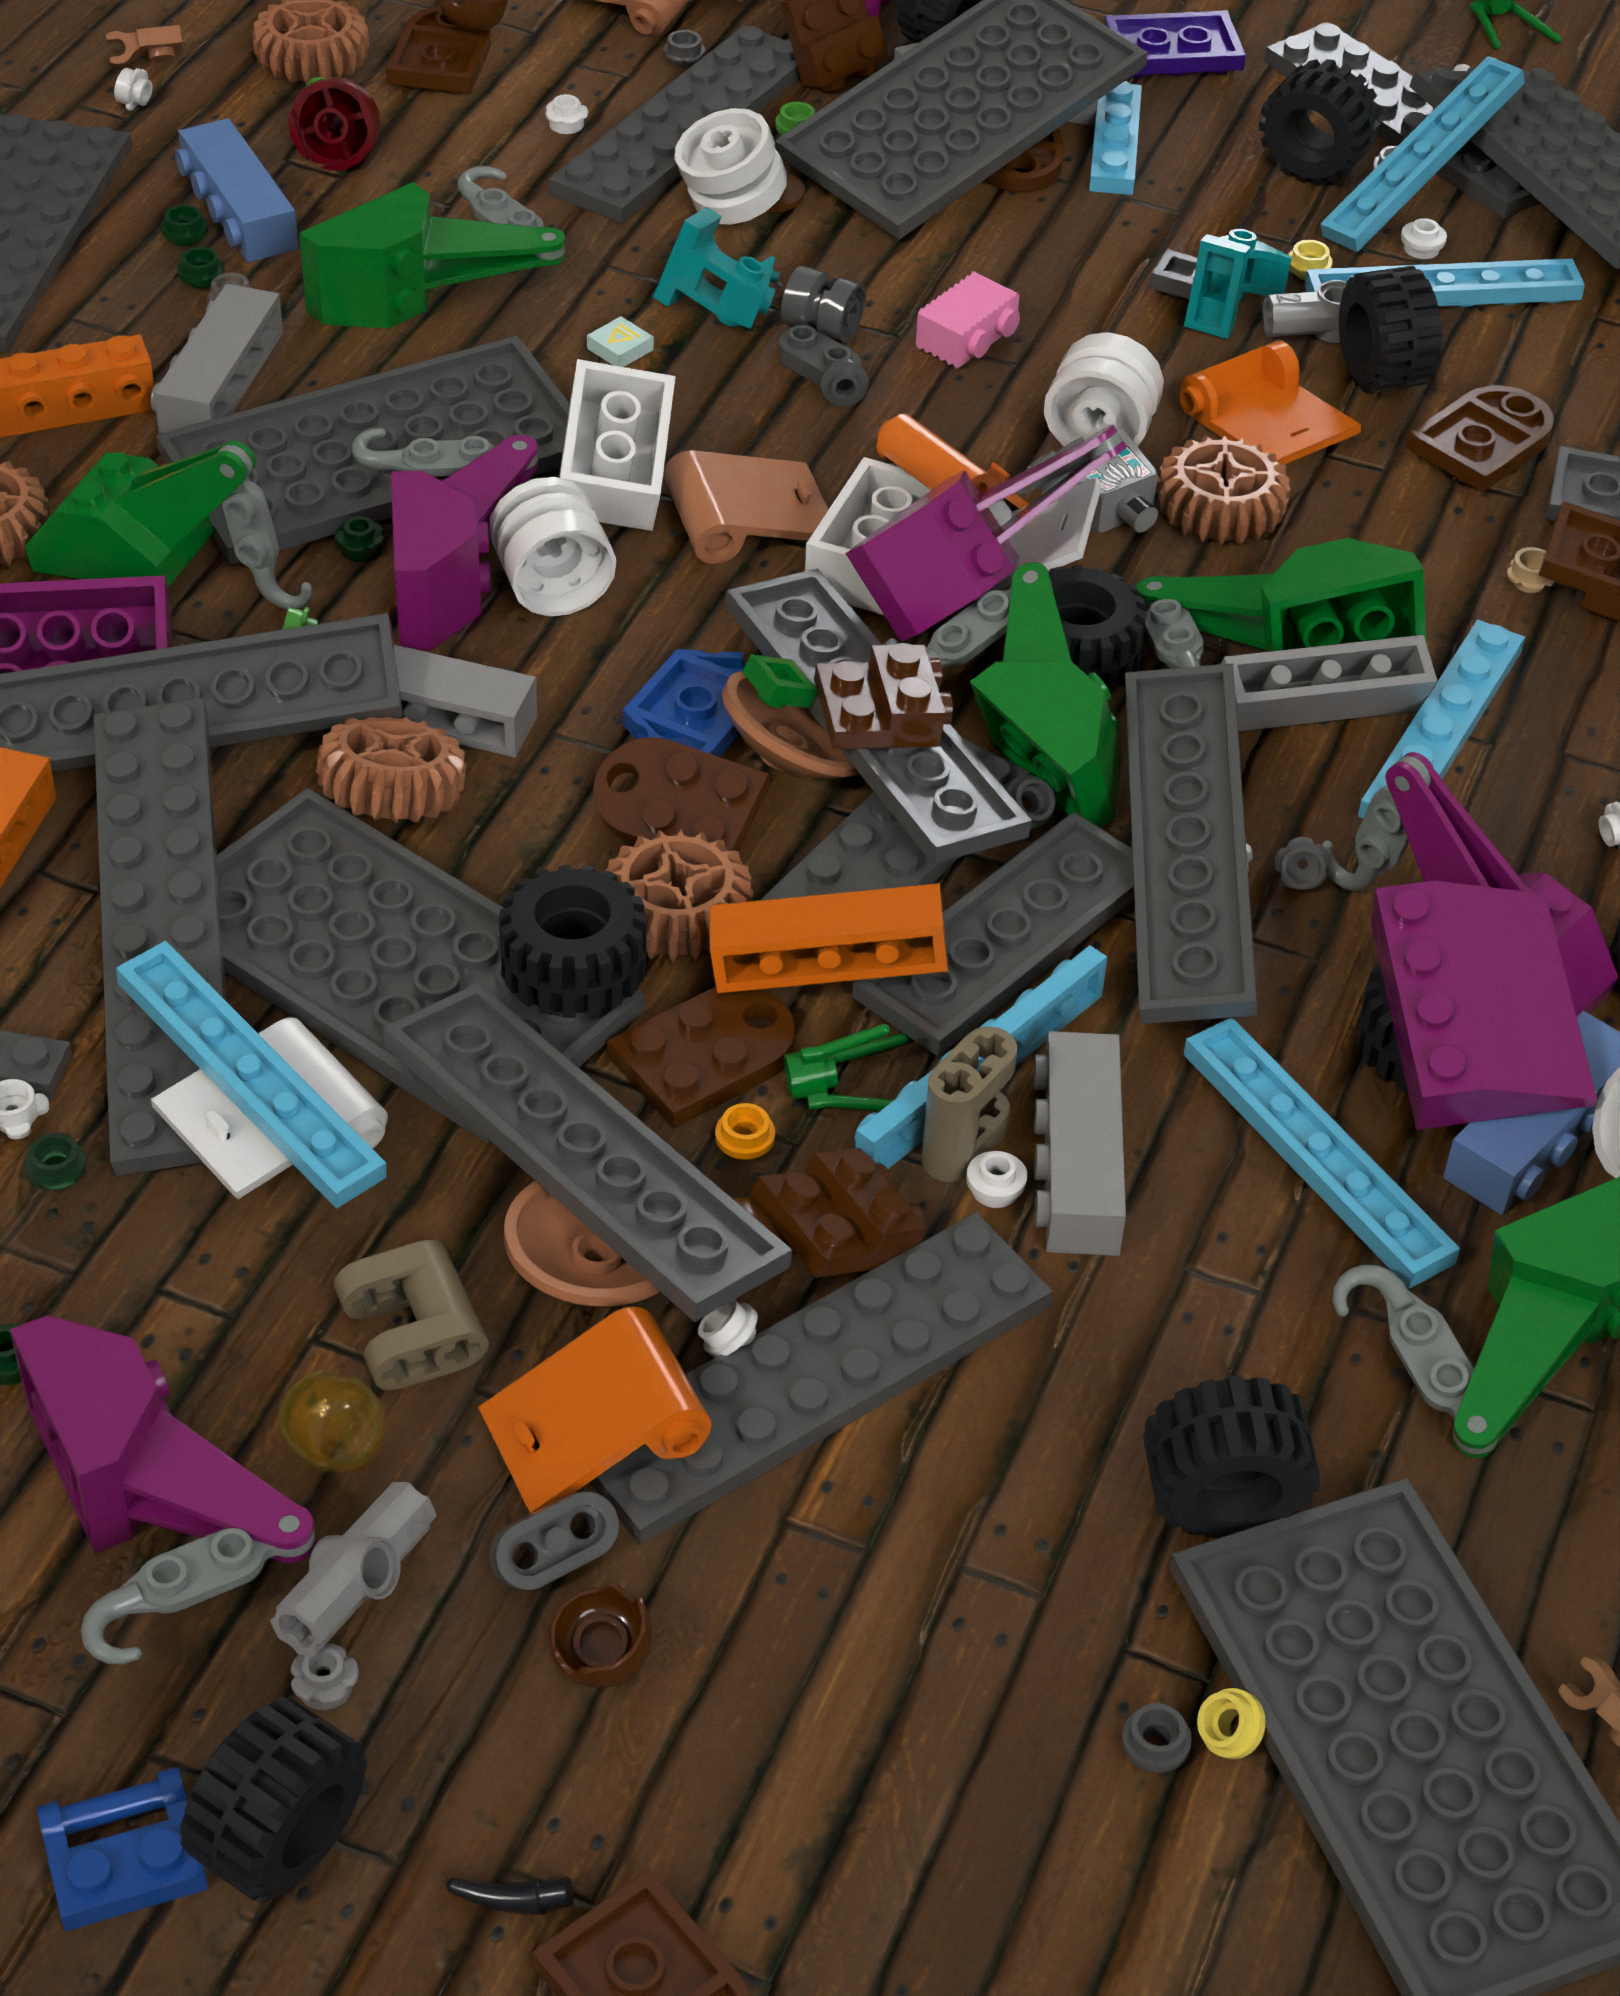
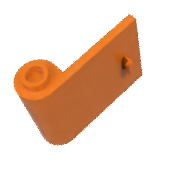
M1281 340L1274 341L1186 376L1181 383L1179 401L1186 414L1220 437L1225 435L1231 441H1239L1244 438L1245 444L1249 446L1262 445L1263 453L1276 454L1277 463L1283 465L1361 433L1360 423L1299 386L1300 368L1297 356L1293 349Z
M900 414L887 420L881 426L877 435L876 450L878 455L888 463L898 465L930 490L963 470L967 472L980 494L1008 480L1010 477L1008 472L994 462L990 465L991 467L988 471H985L907 414ZM1016 493L1005 497L1007 501L1020 510L1030 505Z
M627 1307L610 1314L478 1407L530 1513L568 1494L575 1493L644 1444L660 1458L677 1459L688 1457L700 1449L708 1438L712 1427L706 1410L656 1321L649 1311L641 1307ZM533 1435L536 1436V1438H537V1440H538V1442H539V1448H538V1449H537V1447H536V1445H535V1443H534V1442H535V1439H534Z

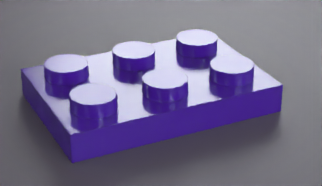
M1228 11L1105 16V26L1147 51V66L1131 77L1140 78L1147 74L1182 76L1190 72L1224 74L1228 71L1244 70L1246 54Z

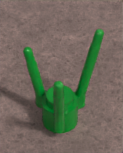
M1473 0L1474 2L1470 5V10L1477 15L1489 41L1496 50L1500 49L1501 43L1487 13L1501 15L1510 10L1555 43H1560L1562 37L1513 0Z
M881 1024L822 1045L801 1048L799 1052L784 1054L785 1074L791 1100L807 1098L809 1111L832 1107L880 1112L894 1100L828 1094V1088L838 1087L836 1064L904 1045L909 1041V1037L904 1033L883 1037L889 1034L890 1027L887 1024Z

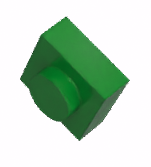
M751 654L742 671L757 690L756 694L759 699L775 708H784L786 705L810 708L819 691L792 659Z

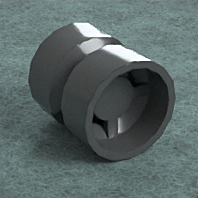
M804 265L798 266L789 278L784 291L781 305L782 321L784 324L792 327L796 325H808L814 329L817 327V331L833 340L843 343L849 342L856 333L863 316L866 302L865 286L862 283L840 276L834 277L830 281L827 272Z

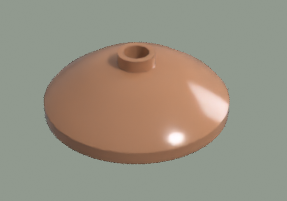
M742 671L736 672L729 677L722 690V699L727 715L744 741L752 750L760 755L767 765L779 771H787L799 776L840 779L859 773L840 749H832L829 735L807 708L787 705L784 708L772 707L759 699L756 694L757 690Z
M536 1181L525 1187L511 1203L504 1225V1245L507 1256L517 1272L542 1292L568 1303L588 1307L627 1305L647 1299L660 1292Z

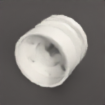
M558 477L535 478L514 487L499 500L490 516L488 534L519 603L533 613L549 617L570 615L589 607L606 592L614 579L617 560L586 493L572 481Z

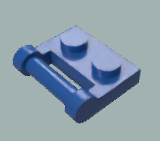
M178 1766L157 1772V1780L59 1807L58 1800L36 1806L64 1931L208 1890L204 1866L188 1855L182 1849L180 1843L182 1839L180 1827L185 1814L184 1810L187 1800ZM165 1807L168 1817L166 1821L72 1848L68 1846L66 1835Z

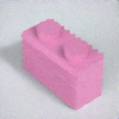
M972 271L971 275H967L965 280L961 279L959 284L955 283L954 287H950L948 292L944 291L942 296L938 295L936 301L932 299L931 303H927L925 308H920L917 319L916 346L919 350L923 348L926 354L931 352L933 357L938 356L941 361L946 360L948 365L953 363L956 369L973 357L980 358L996 340L1002 336L1009 337L1015 332L1020 321V313L1018 312L1020 295Z

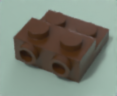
M783 0L780 2L803 86L819 87L821 92L834 91L845 86L844 77L853 73L856 77L873 74L879 70L877 62L888 58L879 17L868 14L865 0Z
M1562 501L1538 575L1553 580L1559 585L1570 586L1584 591L1580 605L1581 608L1595 612L1601 617L1612 618L1620 621V520Z
M907 643L872 645L869 662L855 663L852 661H842L839 663L816 664L814 682L819 690L818 697L832 749L940 747L943 725H949L952 720V697L950 692H939L942 683L941 662L939 658L928 657L925 645H911Z
M861 1148L815 1152L805 1171L759 1176L749 1194L768 1215L773 1225L816 1278L873 1270L919 1245L928 1229L925 1226V1219L921 1208L915 1203H908L891 1185L890 1174L886 1166L880 1162H874Z

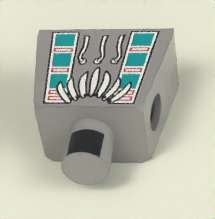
M1119 427L1116 430L1126 444V449L1092 471L1076 485L1096 477L1102 484L1090 530L1103 533L1127 523L1136 532L1141 533L1151 528L1158 517V511L1154 507L1158 476L1156 469L1128 434Z

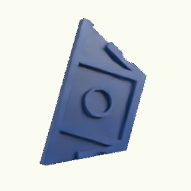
M676 649L624 707L623 726L635 739L647 737L664 738L720 757L740 734L727 715L722 699V690L732 674L743 671L746 662H743V652L722 651L719 653H706L702 650Z

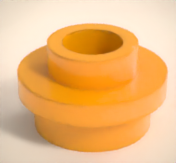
M740 1103L728 1108L719 1119L715 1129V1140L721 1151L730 1157L743 1160L755 1159L763 1156L772 1148L775 1141V1127L763 1108L755 1104Z

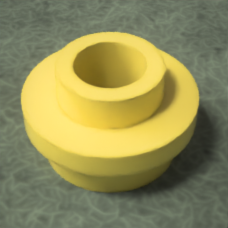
M1316 240L1297 242L1293 250L1288 254L1292 256L1290 271L1299 279L1305 280L1307 269L1332 268L1333 260L1329 255V248L1324 243Z
M1238 1688L1224 1689L1209 1696L1200 1707L1197 1718L1198 1731L1205 1745L1211 1752L1226 1759H1241L1251 1754L1260 1744L1266 1724L1265 1713L1259 1700L1251 1693ZM1239 1714V1724L1232 1735L1230 1729L1231 1722Z

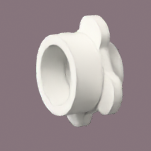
M7 1079L0 1081V1130L11 1139L24 1138L31 1133L30 1126L39 1115L48 1112V1098L41 1093L34 1094L31 1085L23 1080Z

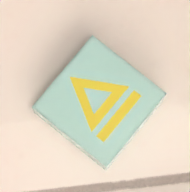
M620 316L588 334L587 349L614 366L625 367L654 350V336Z

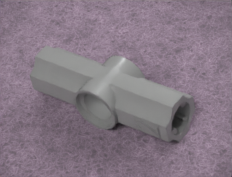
M1342 280L1326 281L1320 285L1318 292L1268 295V298H1264L1262 308L1263 328L1267 337L1314 334L1315 337L1322 341L1340 343L1339 308L1343 289L1346 288V282Z
M392 1482L344 1535H327L320 1539L312 1550L309 1560V1572L277 1605L276 1614L270 1619L278 1639L289 1644L297 1654L315 1656L366 1599L377 1600L389 1596L398 1583L401 1560L430 1530V1523L437 1517L430 1498L418 1492L411 1483Z

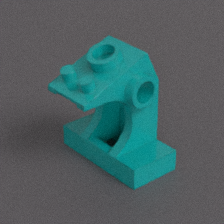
M705 207L684 221L653 298L669 307L687 295L716 314L722 323L731 327L742 325L751 329L757 313L766 315L773 300L776 289L769 286V282L776 284L780 276V272L773 270L775 257L770 256L763 262H760L752 257L744 256L739 261H736L719 250L714 239V234L722 216ZM706 269L727 282L724 291L716 288L705 279Z
M1234 229L1229 232V235L1220 238L1206 234L1200 243L1184 327L1228 339L1234 330L1239 301L1244 298L1245 293H1254L1266 297L1268 295L1285 293L1292 256L1257 240L1256 234L1248 230Z

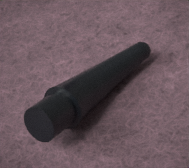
M454 1877L449 1879L446 1885L450 1893L490 1909L516 1914L545 1915L547 1910L569 1907L574 1902V1892L569 1877L545 1881L538 1878L524 1882L500 1884L475 1882Z

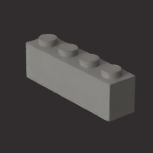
M225 284L215 301L209 302L205 316L197 328L194 327L190 331L188 342L180 354L172 358L170 368L162 381L156 383L153 387L151 409L156 412L159 433L169 432L233 414L283 334L280 293Z
M1424 635L1225 656L1221 664L1233 663L1238 731L1418 711L1437 683Z
M394 645L403 717H398L399 719L408 716L410 721L418 723L427 721L432 729L442 728L446 730L447 736L457 739L459 745L516 758L537 718L535 676Z
M1048 1031L1046 1055H1035L1033 1069V1090H1044V1099L1035 1100L1034 1134L1044 1135L1045 1144H1036L1034 1179L1045 1181V1191L1037 1190L1035 1227H1046V1252L1120 1256L1126 1220L1119 1035Z

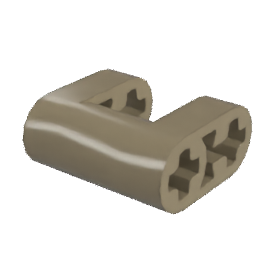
M981 1027L973 1030L957 1044L929 1075L921 1165L924 1171L932 1178L944 1182L964 1179L971 1160L981 1153L992 1151L1008 1132L1010 1103L1000 1090L1012 1078L1015 1072L1017 1043L1014 1037L1007 1031L997 1027ZM979 1057L985 1058L980 1065V1073L977 1071Z
M418 1241L357 1260L340 1270L334 1279L333 1286L343 1310L352 1319L364 1320L409 1306L412 1308L417 1320L416 1322L393 1328L377 1335L368 1343L364 1350L363 1357L376 1386L382 1390L393 1391L465 1369L479 1361L488 1350L489 1342L445 1245L439 1241Z

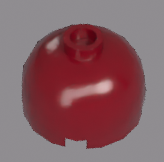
M343 77L320 79L302 89L297 95L293 109L290 110L288 117L290 136L299 153L307 160L310 158L315 163L325 164L320 168L329 171L346 170L364 160L377 143L381 127L379 109L371 94L357 82Z

